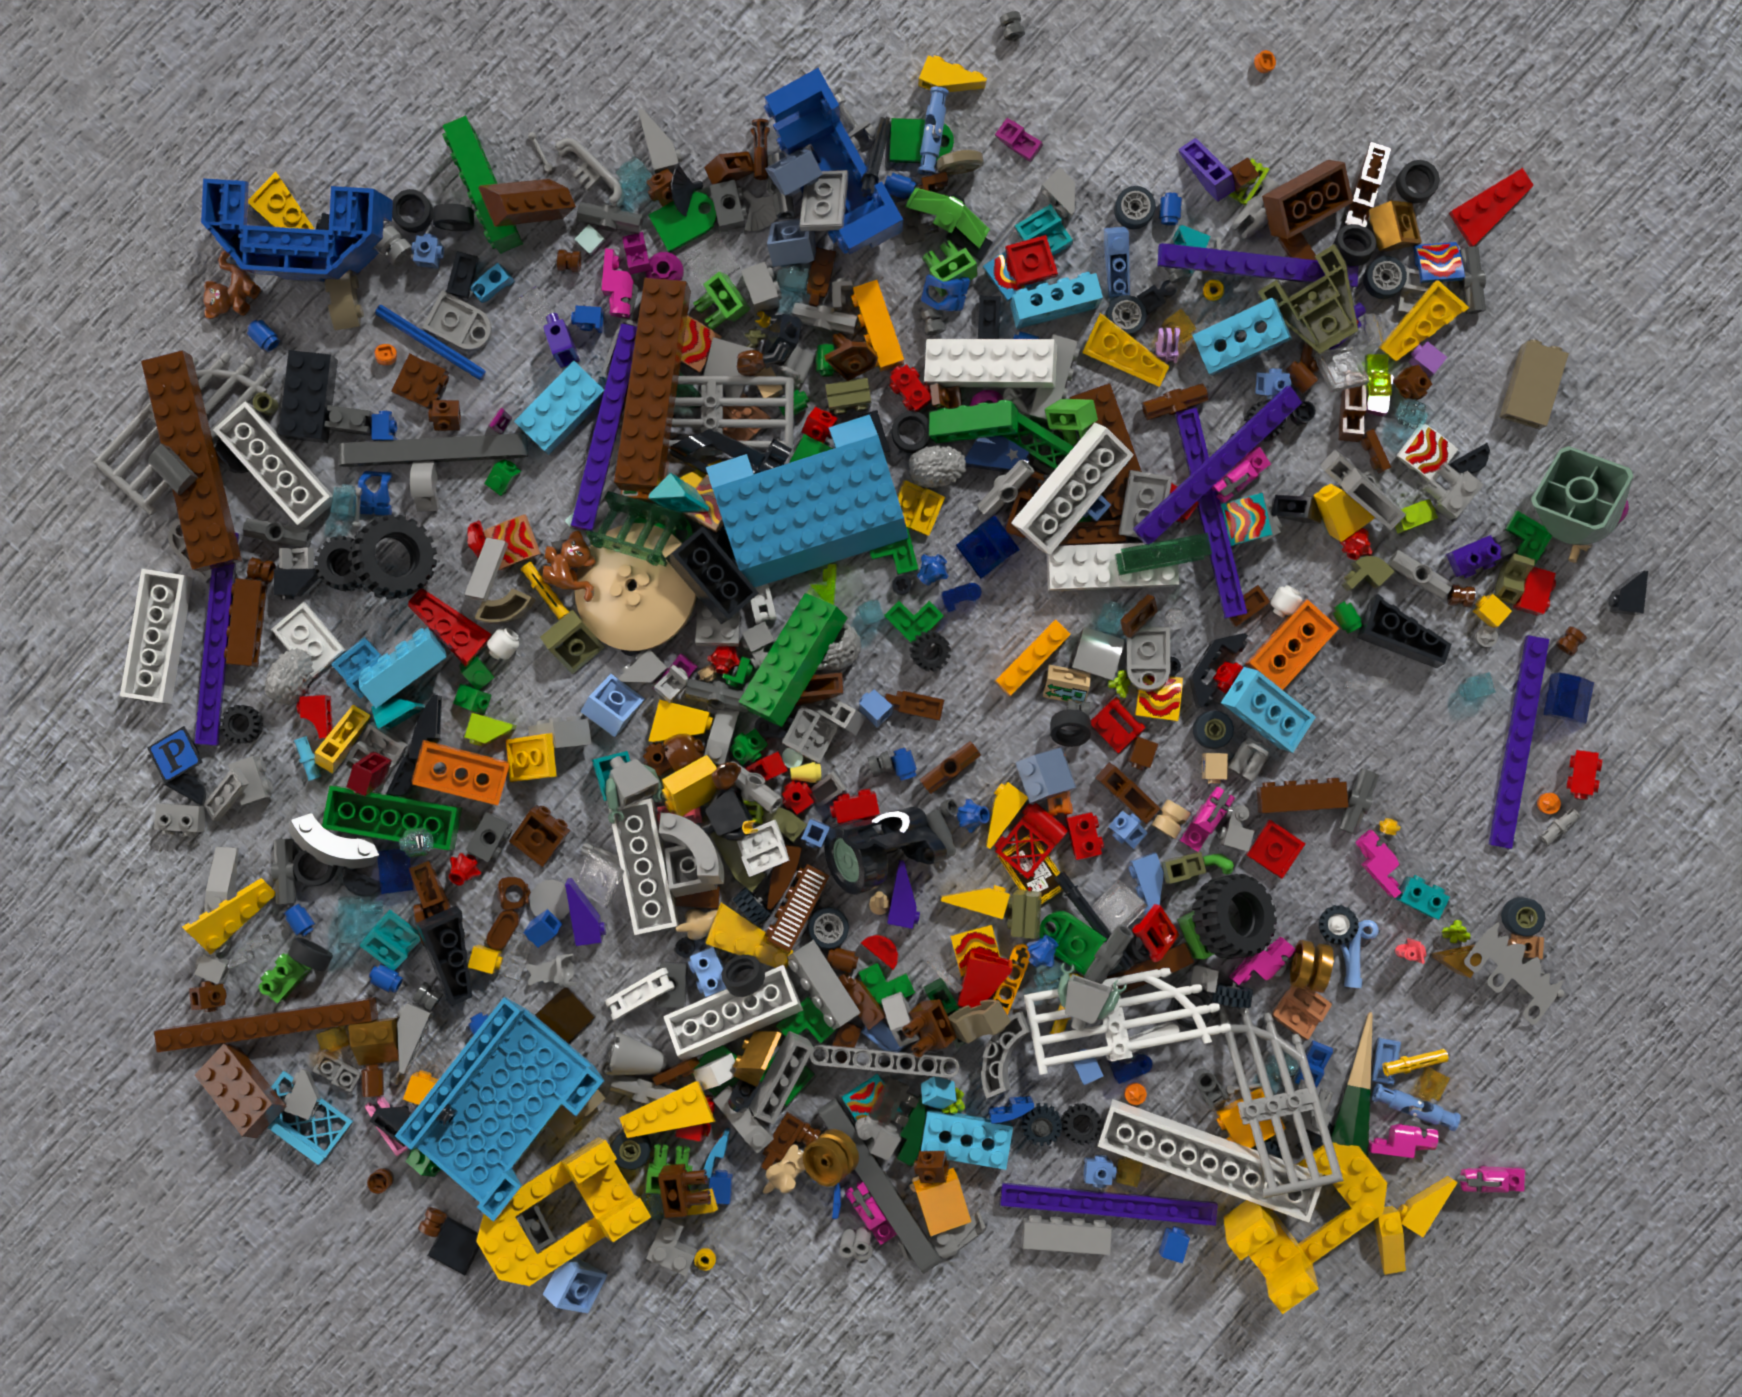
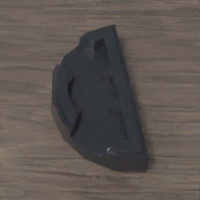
M220 438L215 445L218 463L233 473L242 474L249 472L246 466Z
M1488 443L1449 463V466L1458 473L1468 471L1473 474L1479 472L1486 466L1489 458L1490 449Z
M403 756L386 792L387 795H404L415 786L411 781L416 765L408 756Z
M182 774L164 784L201 806L205 803L206 789L203 782L196 776Z
M344 866L342 873L343 883L352 894L360 897L372 896L383 887L384 883Z

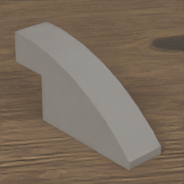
M1334 450L1320 465L1327 474L1342 486L1348 495L1388 529L1392 530L1406 516L1388 496L1337 450Z

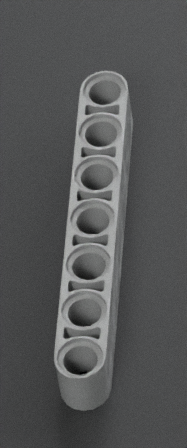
M817 1045L810 1055V1060L814 1064L821 1066L936 1077H954L960 1069L958 1060L948 1056L924 1054L922 1057H916L913 1053L842 1046ZM817 1049L825 1051L826 1057L823 1061H818L815 1058V1051ZM838 1051H844L847 1054V1061L845 1063L837 1061L836 1054ZM860 1053L868 1055L869 1062L867 1065H861L858 1062L857 1058ZM887 1055L890 1057L891 1063L888 1067L880 1065V1056ZM903 1057H909L912 1060V1067L910 1069H904L901 1066L900 1062ZM925 1059L932 1060L934 1069L925 1071L922 1067V1062ZM945 1062H954L956 1065L955 1072L947 1073L944 1070Z

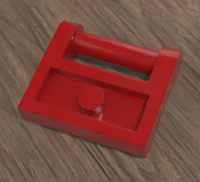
M1117 696L1091 719V726L1116 753H1119L1146 727L1142 723L1139 724L1119 703L1121 700ZM1114 709L1133 730L1128 733L1109 711Z
M1154 904L1141 923L1135 925L1132 929L1135 936L1139 937L1147 948L1149 957L1153 962L1160 961L1180 935L1161 905ZM1148 930H1150L1153 937L1159 944L1157 948L1148 936Z

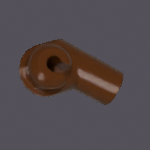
M1304 342L1300 362L1302 361L1312 373L1318 372L1321 369V363L1317 362L1312 356L1313 348L1307 342Z

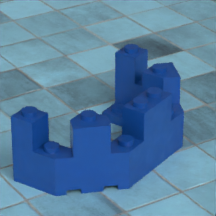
M819 68L765 96L766 105L763 107L769 118L773 117L776 122L773 124V127L778 136L776 141L781 151L784 150L787 155H790L798 149L809 145L821 171L847 170L848 172L844 227L839 230L828 231L833 244L836 243L844 254L849 253L850 255L868 244L874 248L903 232V218L883 182L874 185L872 197L867 196L865 198L862 196V176L866 173L867 167L840 121V106ZM803 185L802 187H800V190H801L802 194H803L804 185Z
M203 178L201 223L213 234L218 243L233 257L242 270L253 274L274 275L287 280L325 282V279L339 280L349 269L359 273L379 254L374 246L383 239V222H392L393 200L373 188L331 186L329 230L247 225L249 182Z

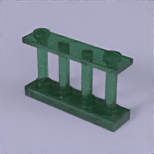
M607 491L604 497L610 508L598 532L586 531L591 545L596 548L604 547L646 560L654 566L659 564L666 567L668 562L662 551L673 530L685 531L688 523L683 513ZM623 512L628 514L617 537L607 536L606 534L617 513ZM639 517L646 519L647 521L635 544L626 542L625 539L635 520ZM658 523L665 525L654 550L643 547L654 525Z
M1208 533L1123 548L1121 553L1115 554L1118 576L1202 561L1204 556L1212 555Z

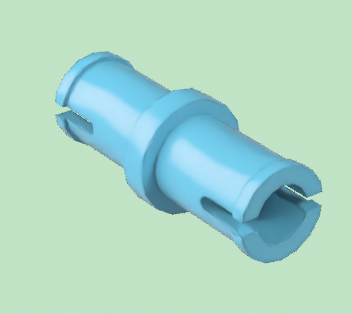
M305 736L294 740V743L301 758L299 762L303 764L308 781L322 775L315 763V754L311 750L308 737Z

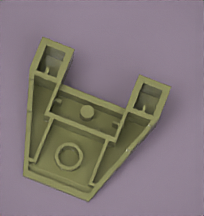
M1335 244L1315 256L1325 276L1301 291L1288 297L1279 280H1275L1258 291L1263 301L1270 298L1276 300L1285 324L1319 354L1358 331L1347 265Z
M747 807L748 810H757V807ZM779 807L776 812L771 814L765 808L762 809L764 811L762 816L763 824L776 820L780 831L793 842L807 827V824L790 810ZM707 813L702 818L703 823L710 820ZM756 824L754 828L761 826L763 824ZM716 831L710 834L735 879L753 892L767 874L763 871L749 877L741 857L743 855L737 841H730L719 837Z

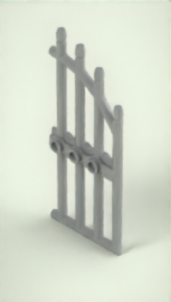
M225 352L209 369L196 371L200 390L213 377L228 379L205 403L206 415L237 382L248 387L243 395L210 429L212 439L217 436L213 429L242 403L248 402L256 393H267V390L262 386L275 373L276 370L273 367H268L264 374H261L256 381H253L244 375L254 365L256 360L249 357L235 372L221 370L224 364L231 358V355ZM193 357L194 366H196L198 361ZM150 401L93 463L152 516L156 512V509L152 506L153 503L170 485L163 479L150 495L144 499L137 490L154 473L155 469L149 464L130 485L121 476L159 436L157 425L115 470L105 463L147 417L156 424Z
M679 376L678 385H702L701 398L676 397L675 406H701V419H673L672 427L701 428V433L708 429H713L722 434L723 428H785V441L779 442L792 448L789 456H793L794 376ZM723 385H785V398H723ZM723 406L785 407V420L723 419ZM623 419L620 420L619 426L621 427L623 425ZM615 440L614 447L619 448L620 440ZM669 440L668 449H670L671 445L681 440ZM772 441L739 442L754 449H768ZM709 445L701 448V456H722V451Z
M1219 1004L1220 1010L1218 1013L1220 1014L1221 1024H1230L1225 1005ZM1240 1008L1244 1025L1230 1024L1231 1031L1224 1033L1244 1101L1237 1103L1243 1125L1250 1124L1268 1185V1188L1262 1189L1263 1197L1268 1198L1344 1181L1299 1034L1292 1035V1041L1295 1045V1048H1293L1278 1036L1270 1012L1264 1014V1021L1267 1024L1266 1031L1253 1026L1251 1017L1248 1014V1008ZM1233 1033L1247 1034L1265 1096L1263 1098L1252 1100ZM1256 1036L1271 1041L1286 1093L1273 1095ZM1283 1051L1299 1062L1307 1088L1294 1091ZM1314 1111L1331 1167V1175L1319 1176L1301 1115L1302 1112ZM1293 1116L1311 1179L1298 1181L1280 1117ZM1272 1120L1289 1184L1280 1186L1276 1184L1260 1129V1121Z

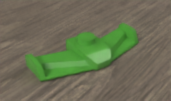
M915 188L905 206L906 208L937 215L933 223L950 233L953 232L956 226L979 249L990 231L963 204V201L954 196L950 197Z

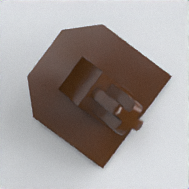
M842 333L833 335L832 342L838 349L824 355L825 361L844 379L849 381L875 367L878 359L877 352L866 342L850 341Z

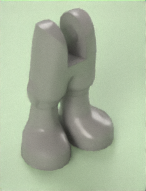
M1265 177L1262 180V190L1260 193L1247 201L1245 208L1231 225L1234 230L1238 229L1245 221L1250 225L1242 234L1245 240L1268 223L1265 208H1262L1264 204L1262 196L1279 187V184L1269 177Z

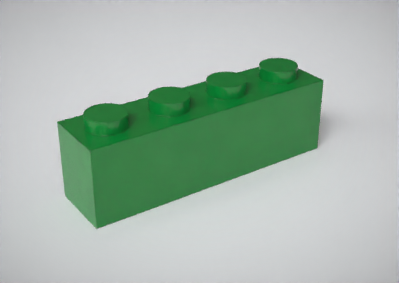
M1000 400L998 403L991 404L979 403L976 406L961 405L954 409L940 408L937 411L930 412L929 436L936 444L1018 433V409L1009 400Z

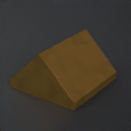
M1473 944L1431 953L1432 958L1459 975L1471 978L1474 974L1464 963L1465 958L1475 946ZM1479 953L1473 954L1470 958V964L1474 967L1478 966L1482 961V956Z

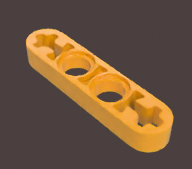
M1022 943L1015 945L1009 956V960L1014 959L1017 962L1018 954L1016 951L1025 948L1027 957H1022L1020 963L1024 964L1023 968L1018 964L1012 963L1013 967L1019 969V977L1014 980L1007 977L995 991L992 999H998L1000 1002L1008 1004L1007 1007L1002 1005L1007 1015L1029 964L1030 952L1027 950L1028 946ZM1007 987L1011 989L1012 995L1009 999H1002L999 993L1002 988Z

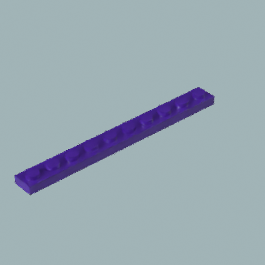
M1161 243L1158 246V267L1314 283L1325 276L1317 260ZM1347 265L1350 287L1355 288L1358 286L1359 266Z
M622 323L620 326L571 522V527L591 532L594 529L628 392L637 332L636 326Z
M1291 386L1283 388L1133 528L1145 545L1149 546L1302 403Z
M1197 408L1175 413L1189 475L1209 458ZM1210 488L1197 500L1199 502L1197 507L1224 618L1227 619L1245 615L1247 610L1220 500L1216 497L1218 492L1216 490L1212 491Z
M235 532L236 538H237V542H238L239 533H236V532ZM236 563L211 569L194 744L219 745L220 718L226 673L224 651L228 647L229 640L226 633L227 627L231 622L229 608L233 601L231 588L235 581Z
M1531 635L1525 637L1488 845L1508 849L1513 847L1550 639Z
M1002 1182L1000 1206L1213 1226H1216L1218 1208L1217 1202L1004 1182Z

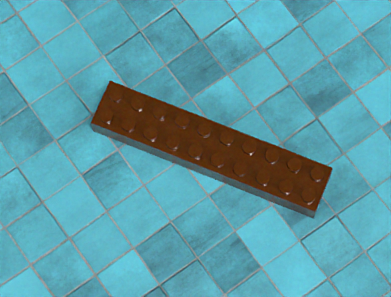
M644 279L614 483L619 490L651 493L664 480L691 290L687 281Z
M182 350L142 360L141 364L160 442L169 446L198 477L180 496L172 489L191 569L203 572L242 562L193 357Z

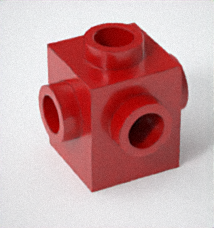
M815 406L808 415L801 433L824 444L828 438L832 439L829 427L835 426L838 418Z
M1224 662L1213 677L1218 683L1217 687L1227 694L1243 666L1236 662L1234 664Z
M792 781L783 787L785 790L782 793L784 797L783 804L788 810L792 808L796 815L815 802L810 796L813 792L806 782L801 784L800 781L797 783ZM795 792L800 793L801 798L799 800L794 799L793 795Z

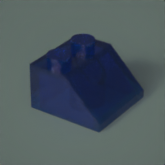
M996 516L980 524L956 544V547L980 579L1020 550Z
M1552 673L1543 715L1586 724L1594 682L1571 674Z

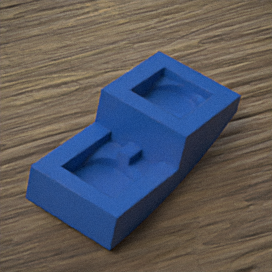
M1312 1040L1306 1052V1057L1315 1087L1317 1088L1324 1076V1068L1333 1054V1048ZM1301 1067L1295 1079L1297 1084L1300 1083V1079L1304 1080Z

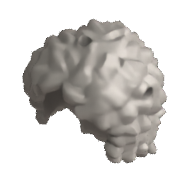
M936 445L925 447L912 454L909 459L908 472L915 485L924 486L925 488L931 487L933 489L938 486H947L950 484V481L955 483L956 479L960 478L962 473L966 471V460H964L965 457L961 455L960 451L952 449L950 446L941 447Z
M844 623L834 642L828 646L829 650L817 670L826 669L833 671L835 669H844L857 659L858 654L861 652V639L854 627Z
M298 648L280 654L279 659L272 663L267 673L264 689L267 696L276 701V703L292 706L296 703L297 699L306 693L307 687L312 681L310 673L314 669L311 667L313 665L311 655Z

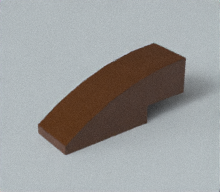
M1345 372L1340 403L1338 440L1360 442L1364 435V415L1366 413V374Z
M1034 471L1018 489V495L1014 500L1005 532L1025 538L1011 522L1038 491L1035 488L1036 486L1040 487L1041 484L1038 483L1040 479L1044 481V473Z
M842 673L813 675L795 706L843 695Z
M1110 762L1095 777L1096 780L1145 824L1161 809L1133 781L1128 779Z
M785 845L789 861L782 863V866L777 865L772 869L767 909H772L789 887L800 860L802 847Z

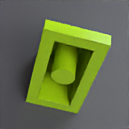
M1431 499L1401 509L1406 516L1395 526L1397 534L1437 519L1438 516Z
M471 713L464 737L470 739L469 743L482 746L483 743L490 744L514 731L517 725L477 713Z

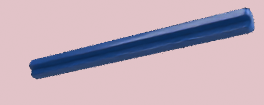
M379 305L375 310V314L473 377L482 380L485 376L486 371L385 306Z

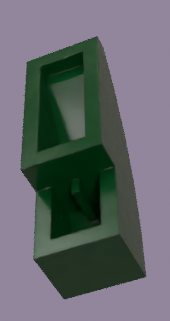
M942 977L923 987L930 1000L940 999L948 1017L960 1009ZM958 1038L953 1041L956 1048L966 1044V1042Z
M919 1094L899 1131L900 1136L904 1137L905 1140L897 1153V1159L913 1167L918 1156L925 1128V1104L922 1103V1094Z

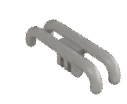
M572 138L560 140L555 146L560 156L574 152L585 162L575 171L573 177L578 179L583 174L579 183L584 185L589 180L585 186L587 191H590L602 179L614 191L609 199L612 206L620 208L625 196L619 181L578 141Z

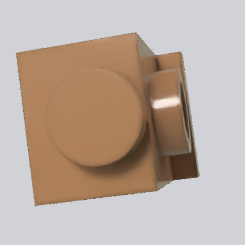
M1511 934L1508 946L1513 944L1525 945L1528 943L1527 951L1525 950L1523 957L1543 959L1544 937H1523Z

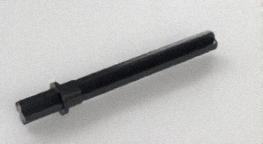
M887 116L879 119L866 173L862 176L863 185L861 192H863L862 196L865 198L873 196L874 185L879 183L878 174L891 126L890 118Z
M1062 871L1054 879L1066 893L1064 896L1071 900L1092 929L1108 940L1112 933L1078 890L1079 886H1075L1066 873ZM1124 951L1122 953L1124 956L1119 964L1126 971L1134 965V962Z

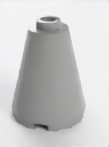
M614 1032L613 1035L616 1037V1040L611 1039L606 1058V1063L610 1065L609 1069H605V1074L646 1075L659 1074L660 1070L664 1071L667 1058H664L663 1052L625 1034Z

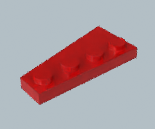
M1521 168L1449 212V215L1469 247H1473L1534 185L1525 170Z
M423 588L419 589L408 601V607L465 666L471 662L492 636L491 633Z

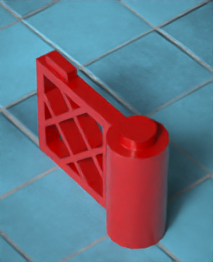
M1028 803L1021 812L1024 814L1022 819L1006 838L1001 836L994 845L997 848L995 852L1027 879H1029L1069 830L1037 803L1033 805ZM1022 825L1029 830V840L1018 841L1017 831ZM1032 833L1039 839H1033ZM1015 835V841H1010V839ZM1043 841L1049 847L1043 854H1034L1033 842ZM1030 842L1032 855L1019 856L1018 843ZM1015 843L1017 856L1007 857L1001 852L1006 844ZM1040 856V858L1035 863V857ZM1032 857L1033 866L1028 872L1020 867V858ZM1017 858V864L1013 862L1011 859Z

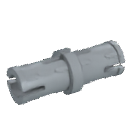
M1570 808L1562 817L1553 820L1552 825L1542 832L1539 838L1549 846L1561 834H1566L1568 832L1567 829L1577 822L1581 815L1575 809Z

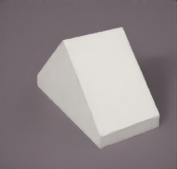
M730 1053L694 1070L693 1075L696 1081H699L702 1090L719 1086L734 1077L736 1068L733 1067L735 1063L733 1054Z

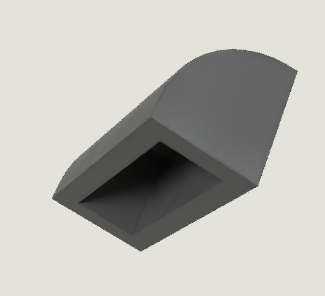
M162 443L151 453L148 459V463L179 496L198 479L169 446Z

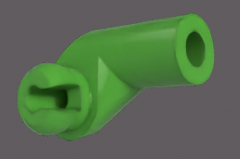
M1223 854L1202 856L1205 867L1217 865L1221 868L1222 873L1226 875L1233 872V862Z

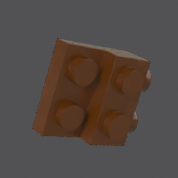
M409 353L391 392L428 410L432 409L433 400H440L439 393L442 387L445 388L448 384L449 372Z
M536 805L528 812L509 842L543 867L571 830L567 828L568 825L564 820H556L550 815L551 811L547 807Z

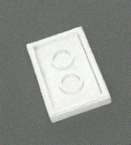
M306 602L300 604L271 629L289 651L298 648L311 655V661L313 662L311 667L314 669L310 673L312 678L319 675L346 652L345 648Z

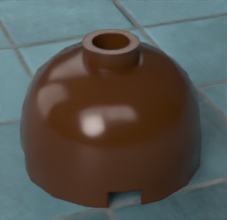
M687 733L673 735L663 743L664 746L667 745L668 750L665 751L666 757L676 772L704 757L702 742Z

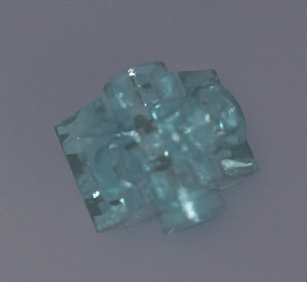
M635 156L630 161L623 163L616 172L620 178L619 183L626 192L628 190L631 191L634 195L642 192L647 186L646 181L652 178L645 165Z

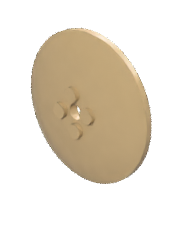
M632 523L609 530L589 547L596 563L589 567L581 566L578 568L577 582L588 581L594 587V596L590 602H586L584 600L585 589L575 590L574 593L579 615L596 638L617 649L643 651L664 644L683 628L693 611L697 595L665 559L682 544L678 538L654 525ZM631 580H635L637 583L634 591L628 590V583Z

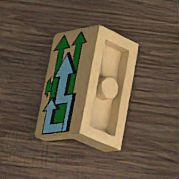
M1049 665L1043 697L1068 702V700L1075 701L1076 703L1085 702L1090 688L1091 673Z

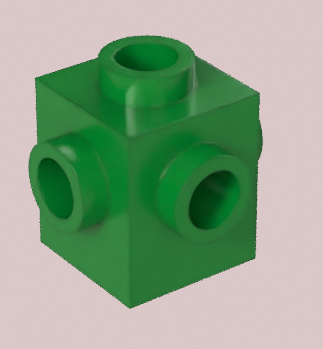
M754 728L746 735L743 732L733 740L735 744L729 750L743 766L748 761L754 763L762 756L760 752L768 746V743Z

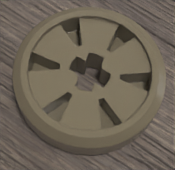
M961 150L941 156L936 163L938 172L956 175L977 170L984 164L983 154L977 150Z

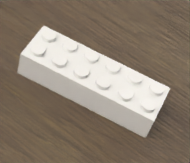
M927 339L924 382L929 387L938 383L944 387L1055 388L1057 344L1054 339Z
M246 401L213 429L298 526L306 528L337 501L254 406Z
M1094 423L1011 523L1038 549L1051 555L1134 454L1108 428Z
M1152 542L1149 546L1144 543L1057 546L1051 555L1046 553L1048 591L1176 587L1179 585L1177 542Z
M147 569L141 570L120 692L121 697L172 704L193 582L192 577Z
M651 798L637 802L622 810L619 807L618 811L623 813L624 819L619 822L618 815L615 814V823L612 824L634 935L678 926L679 919L674 895L669 890L666 857L662 837L659 834L655 802Z
M784 965L765 972L763 985L752 995L736 997L726 989L664 1016L677 1056L684 1062L803 1011L790 975Z

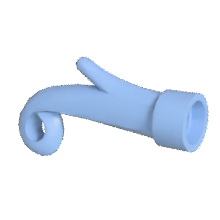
M1363 920L1358 923L1359 928L1357 934L1349 943V951L1345 944L1340 945L1346 966L1344 987L1362 988L1360 972L1361 937L1373 939L1378 935V926L1374 921ZM1369 926L1372 928V933L1366 934L1363 929Z

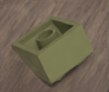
M571 610L540 636L548 650L572 675L605 648L574 610Z

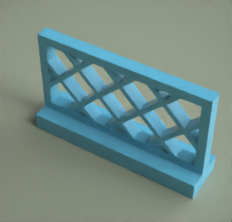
M283 1071L271 1086L274 1091L277 1090V1095L280 1098L291 1093H280L279 1084L283 1079L286 1078L292 1083L294 1078L286 1071ZM321 1098L319 1105L326 1107L327 1117L315 1119L314 1114L313 1119L300 1121L299 1116L295 1115L296 1122L287 1123L284 1121L282 1111L279 1114L280 1117H277L267 1127L318 1165L324 1163L329 1153L353 1123V1120L323 1098ZM330 1111L333 1112V1113L336 1114V1115H335V1116H331V1115H330ZM340 1117L346 1122L341 1130L332 1131L331 1118ZM327 1119L329 1132L317 1134L315 1121ZM312 1122L313 1135L304 1136L301 1133L300 1124ZM291 1125H297V1130ZM338 1133L333 1140V1134ZM318 1136H330V1145L326 1150L318 1146Z

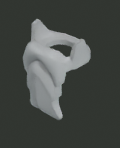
M558 955L555 959H552V962H543L541 965L527 964L526 969L531 973L528 985L530 986L540 981L545 983L554 981V983H559L560 988L576 986L577 982H569L573 978L574 970L572 961L567 959L574 955Z

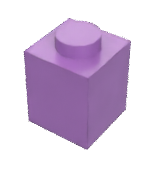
M1427 341L1424 345L1421 346L1419 344L1411 352L1413 357L1409 363L1413 366L1419 364L1429 378L1448 357Z

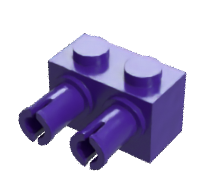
M1489 535L1449 552L1446 556L1455 576L1463 575L1464 578L1477 574L1475 569L1483 567L1486 570L1495 566V561L1501 559V547Z

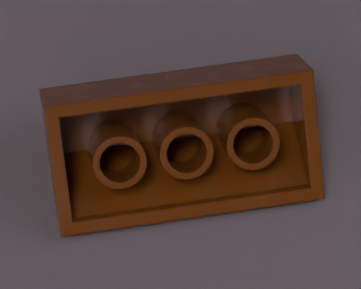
M551 179L480 185L478 187L495 227L564 219L576 207L568 187Z

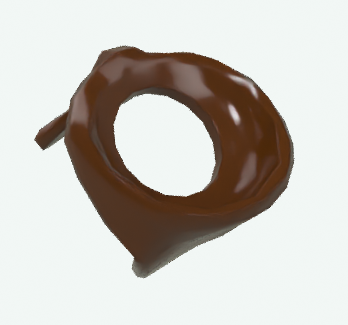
M505 877L499 881L497 898L502 909L515 910L529 903L528 898L531 892L528 884H525L521 878ZM511 885H518L523 891L522 898L518 902H510L505 896L506 889Z

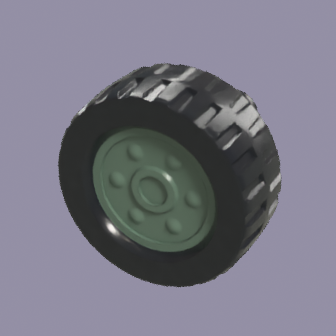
M860 819L844 822L831 828L826 835L824 843L825 858L831 875L845 892L853 895L881 886L888 874L887 854L902 849V846L887 849L879 845L865 849H856L848 846L843 841L841 827L862 822L863 820ZM873 827L858 830L859 836L865 841H870L871 838L879 836Z

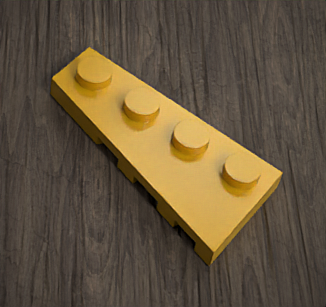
M260 878L237 892L236 897L228 901L224 900L218 904V908L210 913L206 911L198 916L200 919L192 924L187 923L182 928L211 955L275 896V891Z
M722 902L720 903L705 942L707 945L737 955H752L760 963L775 968L784 965L787 969L789 960L787 956L789 955L767 944L768 937L764 936L766 932Z
M699 1081L693 1082L619 1117L627 1138L715 1122Z

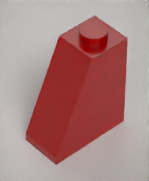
M970 950L958 996V1006L963 1008L969 1005L970 1008L981 1005L980 1001L988 1000L1011 974L1013 969L1012 960Z

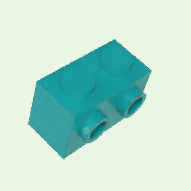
M1414 875L1413 878L1405 876L1399 889L1401 893L1395 900L1433 919L1439 920L1450 896L1444 894L1445 890L1439 886L1433 885L1430 887L1426 885V880Z

